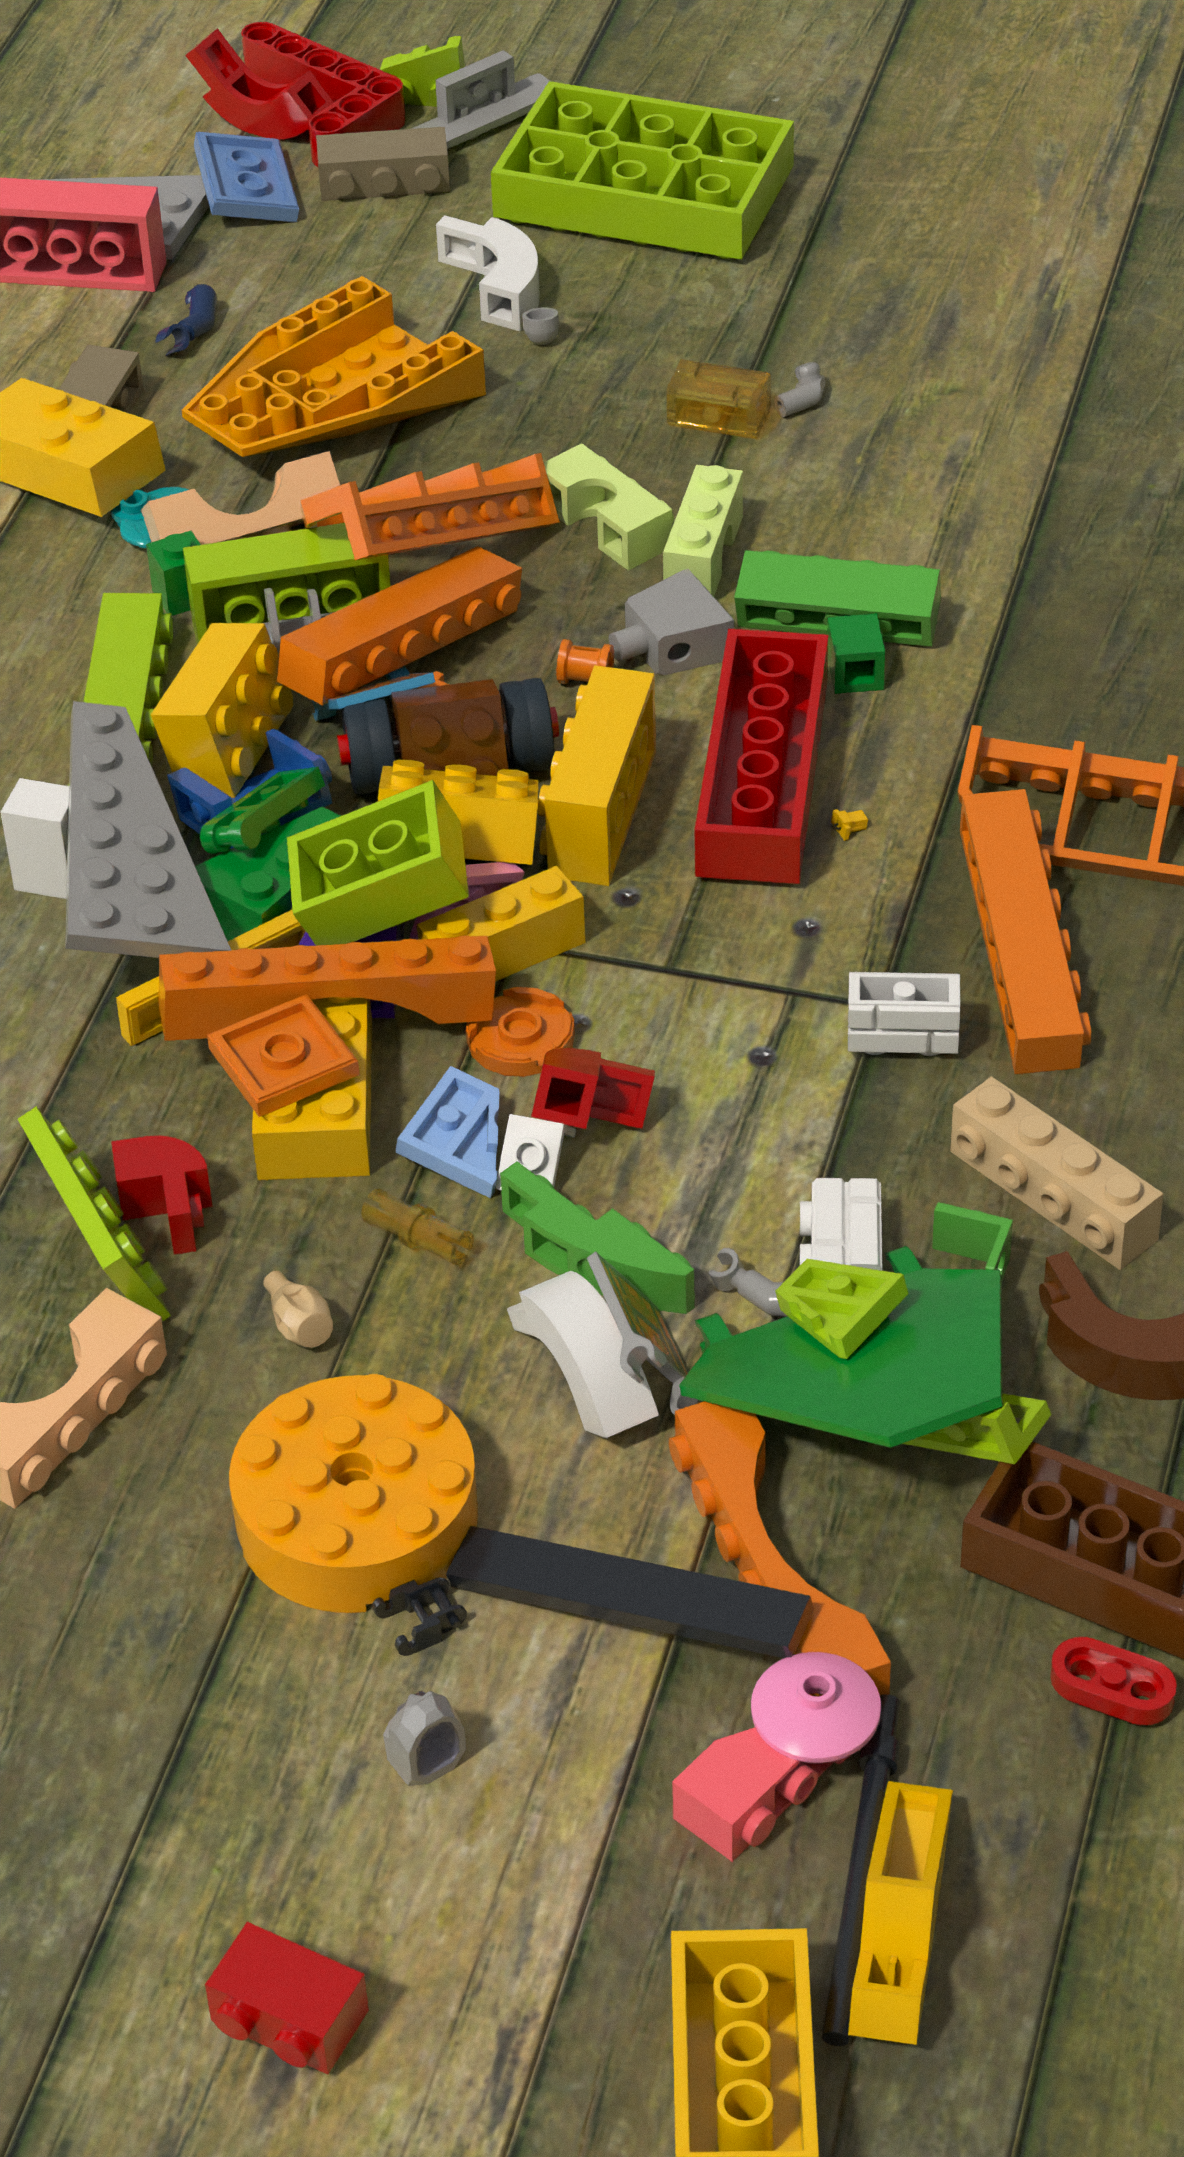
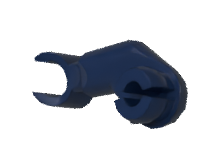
M198 284L189 290L185 296L186 305L190 303L188 308L190 310L189 316L178 324L162 329L157 334L156 343L164 340L171 333L175 338L173 349L165 356H171L186 349L190 341L213 328L217 294L211 286Z

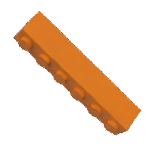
M477 546L282 636L280 640L277 682L320 705L328 703V699L347 694L516 612L521 599L522 568Z
M1025 789L962 795L960 835L1014 1074L1080 1068L1082 1047L1091 1043V1026L1088 1013H1079L1077 1003H1080L1081 1000L1080 979L1077 970L1069 971L1067 964L1071 958L1070 938L1067 929L1059 930L1057 921H1060L1061 918L1060 896L1057 889H1049L1048 881L1051 879V861L1048 849H1040L1038 844L1042 837L1039 811L1030 810Z

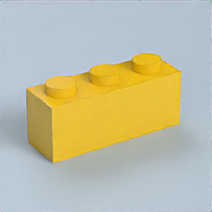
M554 866L417 924L418 939L487 936L496 968V982L584 944V896L557 866Z

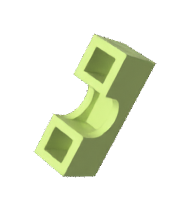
M582 443L544 462L558 518L569 526L587 517H597L598 549L628 571L663 553L674 523L672 508L664 501L656 498L634 479L623 474L604 457L597 455Z
M717 465L695 466L663 551V580L682 570L689 569L714 597L722 576L723 545L733 546L743 518L742 470L726 469Z

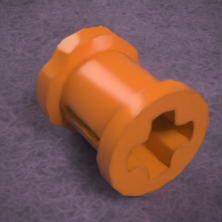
M563 639L559 647L556 676L558 683L567 684L569 680L588 682L594 665L614 668V646L610 644H604L602 648L573 645L571 640Z

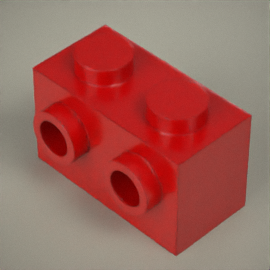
M246 1922L205 1983L211 2021L224 2034L240 2041L249 2038L273 2049L280 2059L292 2066L303 2068L308 2065L327 2075L369 2011L364 1973L250 1922Z

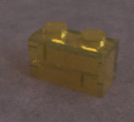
M681 359L675 370V375L672 376L667 387V423L672 426L758 439L763 423H765L770 412L771 375L768 372Z

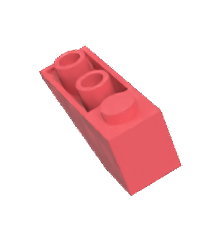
M755 1727L717 1739L672 1781L673 1819L733 1862L749 1845L753 1847L760 1845L771 1833L776 1819L792 1803L799 1805L804 1802L814 1790L818 1777L834 1762L836 1764L843 1763L848 1757L825 1763L794 1760L771 1748L761 1738Z

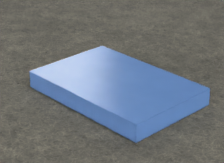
M196 132L194 149L212 215L297 222L299 206L278 139Z

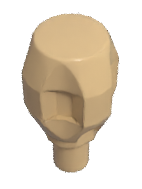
M280 1271L270 1272L264 1279V1287L271 1295L272 1310L278 1330L288 1341L299 1346L313 1348L324 1343L330 1337L333 1330V1320L328 1303L324 1297L311 1286L289 1281Z

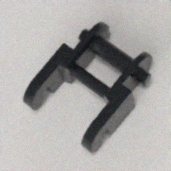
M439 1577L421 1585H417L416 1581L412 1580L391 1589L389 1593L390 1602L388 1604L381 1597L373 1601L372 1609L379 1618H388L406 1610L409 1613L415 1611L422 1624L413 1627L411 1633L413 1638L411 1641H408L405 1635H400L396 1638L394 1645L400 1655L409 1656L442 1642L443 1633L459 1627L467 1617L466 1609L462 1605L453 1606L446 1596L450 1590V1584L447 1579ZM435 1602L440 1611L428 1616L423 1607Z

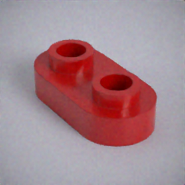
M1089 1637L1070 1638L1062 1642L1053 1653L1050 1675L1051 1683L1056 1692L1066 1700L1137 1725L1157 1724L1166 1719L1174 1708L1177 1688L1176 1679L1171 1670L1159 1661ZM1077 1675H1085V1676H1088V1677L1091 1678V1679H1090V1680H1085V1679H1082V1678H1079V1677H1076V1676H1077ZM1137 1696H1144V1697H1147V1698H1149V1699H1148V1700H1144V1699H1139V1698H1136V1697H1137Z

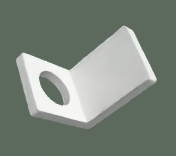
M509 1114L496 1189L501 1190L500 1173L516 1161L535 1175L544 1176L554 1187L564 1136L575 1137L576 1129L562 1123Z

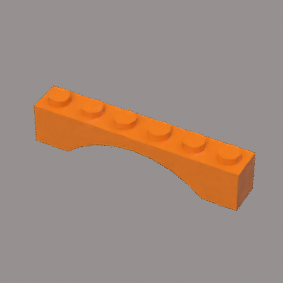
M457 936L452 938L404 939L401 941L350 942L333 945H296L281 948H242L230 951L159 955V1009L164 1040L206 1039L210 1033L305 994L311 1000L339 997L366 998L389 1002L416 1011L437 1024L492 1021L496 968L487 936Z
M706 1401L675 1410V1436L669 1438V1450L672 1460L680 1473L688 1472L692 1480L691 1488L696 1507L702 1517L711 1516L716 1526L715 1537L719 1551L726 1562L734 1560L740 1571L739 1581L809 1595L814 1611L795 1654L823 1652L844 1657L860 1666L871 1677L878 1689L879 1695L890 1694L891 1662L865 1614L834 1601L808 1584L785 1562L767 1535L756 1501L765 1473V1431L756 1414ZM818 1693L809 1694L815 1697L823 1696V1694Z

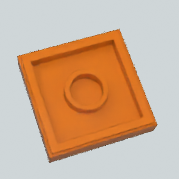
M307 994L207 1035L209 1050L258 1117L360 1075L358 1060Z

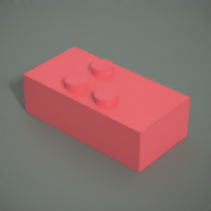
M0 178V282L147 292L156 291L167 262L158 187Z

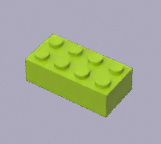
M345 523L183 548L192 625L197 644L211 623H267L268 615L264 589L271 588L274 593L279 621L310 616L307 594L309 589H315L318 596L320 614L336 612L391 586L388 555L355 560Z

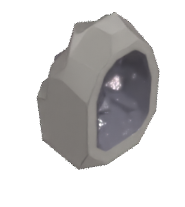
M419 1691L416 1694H410L407 1701L397 1708L396 1715L389 1721L383 1734L387 1760L408 1786L429 1784L454 1770L466 1750L465 1730L453 1707L445 1696L432 1691L427 1693Z

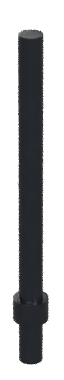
M889 1694L880 1695L881 1715L879 1725L870 1741L861 1748L859 1766L864 1771L822 2033L823 2041L833 2046H844L849 2042L850 2035H848L852 1987L861 1947L866 1880L889 1777L896 1773L901 1745L896 1739L901 1701Z

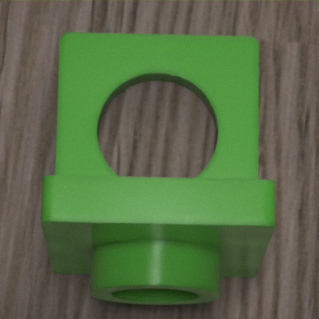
M938 1202L934 1210L932 1248L987 1262L985 1270H1000L1001 1278L1003 1279L1010 1261L1013 1220Z

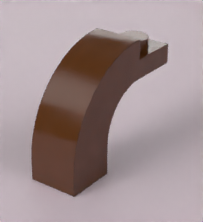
M1068 1251L1046 1257L1044 1283L1039 1285V1296L1043 1309L1049 1316L1047 1345L1053 1354L1068 1369L1085 1381L1112 1393L1144 1400L1184 1399V1313L1154 1320L1137 1319L1120 1314L1107 1307L1096 1297Z

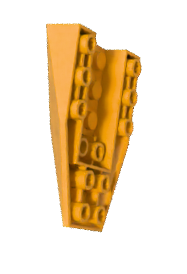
M361 276L258 332L181 410L182 418L241 457L349 436L485 396L484 350L454 331L441 336L427 345L394 324L392 294Z

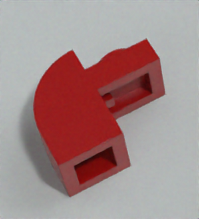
M576 1048L549 1050L544 1056L531 1117L583 1129L587 1128L588 1119L591 1117L642 1129L655 1078V1071L601 1059L602 1052Z
M143 1136L111 1141L120 1206L124 1213L122 1219L129 1220L168 1214L174 1255L196 1252L193 1228L204 1227L202 1208L213 1207L208 1169L201 1153L189 1143L169 1136Z

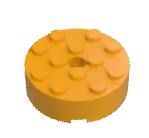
M380 1374L339 1376L323 1379L280 1395L249 1423L240 1436L231 1458L229 1486L237 1536L247 1564L255 1575L273 1591L290 1601L313 1609L336 1613L367 1612L366 1604H372L375 1599L381 1597L384 1601L390 1600L389 1593L393 1588L415 1580L417 1585H421L435 1578H446V1573L469 1527H477L478 1501L474 1452L463 1424L448 1406L429 1392L403 1381L386 1378Z

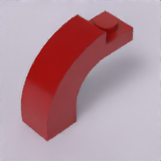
M218 28L207 35L185 55L211 88L202 96L204 100L222 118L247 133L278 140L295 137L309 129V120L315 114L334 103L310 70L288 84H274L258 77L244 64Z

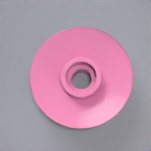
M807 1652L786 1657L773 1664L761 1675L752 1693L751 1714L757 1732L775 1751L798 1761L825 1763L846 1758L859 1751L870 1741L879 1725L881 1700L874 1681L854 1662L830 1653ZM818 1693L823 1694V1696L815 1697L809 1694Z

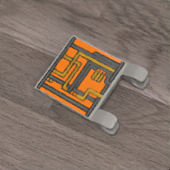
M594 1252L587 1257L623 1338L620 1365L624 1372L637 1383H641L644 1381V1378L640 1375L642 1363L647 1360L673 1383L670 1409L674 1415L675 1410L694 1405L697 1402H704L681 1395L679 1384L688 1372L658 1307L600 1254Z

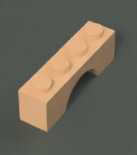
M330 451L285 463L276 472L274 490L267 505L252 513L237 515L219 511L205 502L195 489L148 501L141 511L151 542L164 539L172 534H180L192 530L199 543L204 545L291 531V527L304 524L300 500L340 486Z
M106 1288L69 1324L75 1361L78 1365L71 1379L56 1392L38 1400L23 1403L0 1402V1501L16 1509L32 1492L41 1489L49 1479L51 1472L70 1453L78 1451L87 1441L89 1434L109 1414L117 1412L122 1407L130 1392L146 1376L153 1375L161 1367L167 1356L161 1316Z

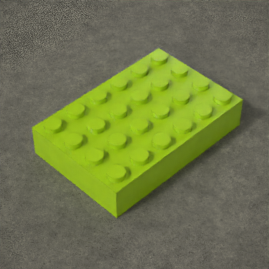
M549 81L491 171L493 217L508 219L514 223L548 226L560 231L572 230L589 233L600 238L613 237L630 240L641 245L653 244L675 248L682 252L694 251L716 255L723 259L735 258L742 260L794 166V121Z

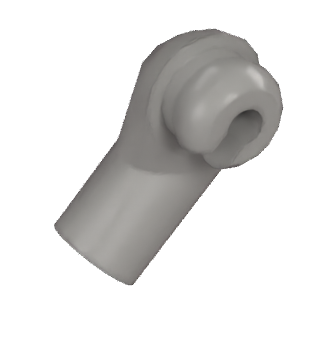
M809 362L798 366L795 370V375L798 379L795 389L775 396V408L781 417L810 408L821 400L826 382L825 376L820 375V367L816 362Z

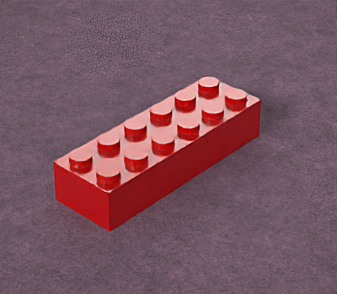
M728 629L694 829L695 877L800 884L828 683L829 635Z

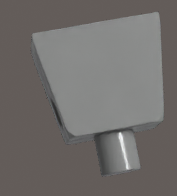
M685 569L629 597L625 603L626 628L609 634V644L614 646V654L617 661L621 662L641 655L656 674L664 676L723 662L728 629H734V619L689 569Z

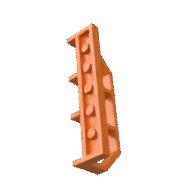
M541 453L533 454L482 472L479 462L472 463L424 481L422 471L414 472L360 493L356 481L300 500V509L306 529L345 523L355 560L545 528L560 523Z
M972 725L958 788L959 802L961 804L962 795L973 794L972 788L975 775H979L981 779L996 784L1007 783L1009 780L1027 782L1032 787L1042 791L1052 792L1065 788L1053 846L1039 844L1040 849H1048L1051 865L1184 886V866L1160 863L1171 805L1184 807V767L1178 766V756L1168 755L1166 764L1087 753L1085 751V742L1074 741L1073 750L983 737L982 726ZM1078 790L1085 796L1094 799H1108L1111 796L1131 798L1135 803L1145 807H1158L1147 860L1066 848Z

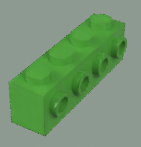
M745 550L734 597L738 627L827 635V617L877 613L883 642L932 647L941 603L940 569L926 568L920 565L881 564L871 560L850 561L830 559L820 555L810 557L781 554L776 551L759 552Z

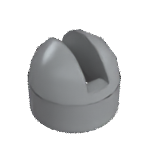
M541 307L530 309L523 313L524 332L533 343L546 345L553 342L558 335L560 326L559 315L556 309Z

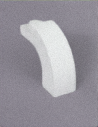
M444 215L436 224L438 262L485 275L479 282L481 321L521 332L523 329V313L530 309L538 308L540 299L538 255L534 244L521 230L494 217H491L482 226Z
M569 1271L519 1292L522 1302L507 1308L513 1328L516 1331L537 1337L550 1350L568 1382L585 1431L608 1438L659 1415L642 1367H640V1375L644 1378V1381L641 1383H637L621 1368L620 1355L623 1343L621 1333L607 1303L584 1277L576 1272Z

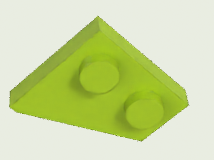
M450 37L445 46L431 50L428 45L413 49L408 54L399 53L384 58L380 70L402 80L405 104L437 107L436 79L465 67L462 37Z
M808 1258L775 1290L780 1310L839 1358L847 1359L909 1294L903 1274Z

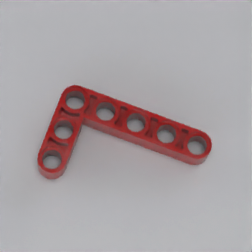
M254 22L242 29L244 64L254 74L274 84H288L310 70L334 102L315 114L308 123L311 159L316 167H318L316 135L399 130L405 125L403 82L398 77L273 23Z

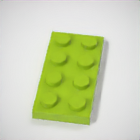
M37 1106L19 1117L20 1125L102 1269L127 1299L161 1316L162 1322L169 1318L171 1315L159 1296L168 1289L149 1261L143 1265L140 1263L144 1260L141 1254L145 1252V1249L127 1223L121 1227L118 1225L121 1223L120 1217L124 1213L105 1186L98 1190L97 1186L100 1185L98 1180L102 1178V1175L85 1150L76 1155L73 1151L78 1148V1145L60 1119L50 1124Z

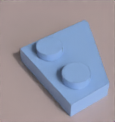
M450 1066L397 1138L396 1153L491 1199L495 1193L497 1182L496 1152L498 1146L499 1089Z

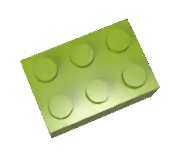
M433 780L287 837L293 915L315 945L354 942L469 897L461 823Z

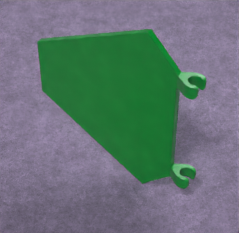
M907 1246L886 1252L885 1258L892 1265L894 1273L904 1275L909 1294L847 1359L839 1358L788 1316L734 1336L731 1335L718 1313L695 1320L696 1327L699 1328L704 1338V1341L700 1343L702 1356L679 1384L681 1395L890 1448L1003 1407L1000 1270L922 1268L911 1249Z

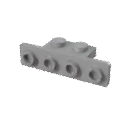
M502 50L436 79L438 117L412 129L445 127L447 149L464 141L475 139L480 134L500 125L511 123L514 119L529 113L550 80L536 73L515 83L514 57Z

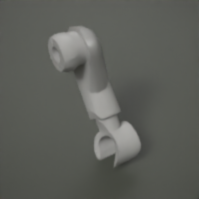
M723 1248L719 1251L717 1257L721 1264L731 1265V1267L723 1272H716L714 1270L708 1272L718 1290L730 1291L737 1288L739 1295L765 1313L772 1316L787 1317L780 1310L775 1290L783 1282H773L755 1270L746 1271L736 1252L730 1248Z

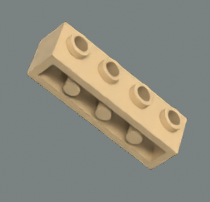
M992 1076L953 1104L951 1152L1117 1269L1122 1270L1159 1240L1163 1193Z

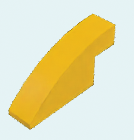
M892 1781L887 1783L866 1880L861 1947L852 1987L848 2035L917 2045L953 1795V1790Z

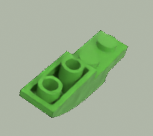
M518 1161L500 1173L503 1212L523 1227L525 1254L558 1275L569 1271L578 1273L600 1295H603L587 1260V1257L597 1252L652 1301L659 1311L687 1314L695 1308L694 1269L681 1254L672 1253L654 1240L642 1225L637 1222H630L613 1208L595 1220L584 1206L573 1204L557 1192L544 1176L535 1175Z

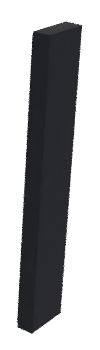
M475 1526L469 1527L446 1573L450 1586L454 1588L781 1658L792 1657L795 1654L814 1611L809 1595Z

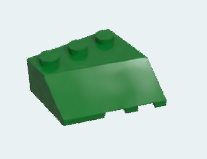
M320 807L272 831L262 834L260 843L256 848L247 850L233 848L195 866L227 941L292 910L287 837L338 818L341 815Z

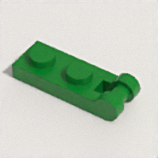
M319 766L278 772L206 822L200 831V841L204 850L207 853L214 854L226 852L231 846L237 850L256 848L260 843L261 834L276 829L280 825L279 818L285 814L299 811L308 806V798L325 786Z

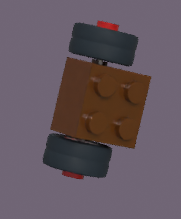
M541 678L504 682L499 685V691L493 679L391 692L396 733H392L388 708L384 699H374L349 705L342 709L344 734L337 735L338 753L341 766L348 765L351 784L355 794H368L379 791L383 766H393V761L396 760L395 755L397 754L399 755V760H414L424 763V769L445 771L447 765H467L476 768V774L497 776L499 770L508 769V766L511 770L524 772L547 770L551 768L555 753L554 737H559L555 706H549L546 688Z

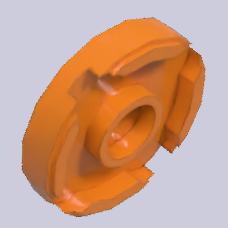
M513 987L503 990V996L494 998L492 1021L467 1022L466 1041L472 1057L485 1069L504 1076L526 1077L541 1073L545 1053L557 1048H573L575 1037L574 1018L572 1013H569L564 1008V1002L556 995L538 988Z

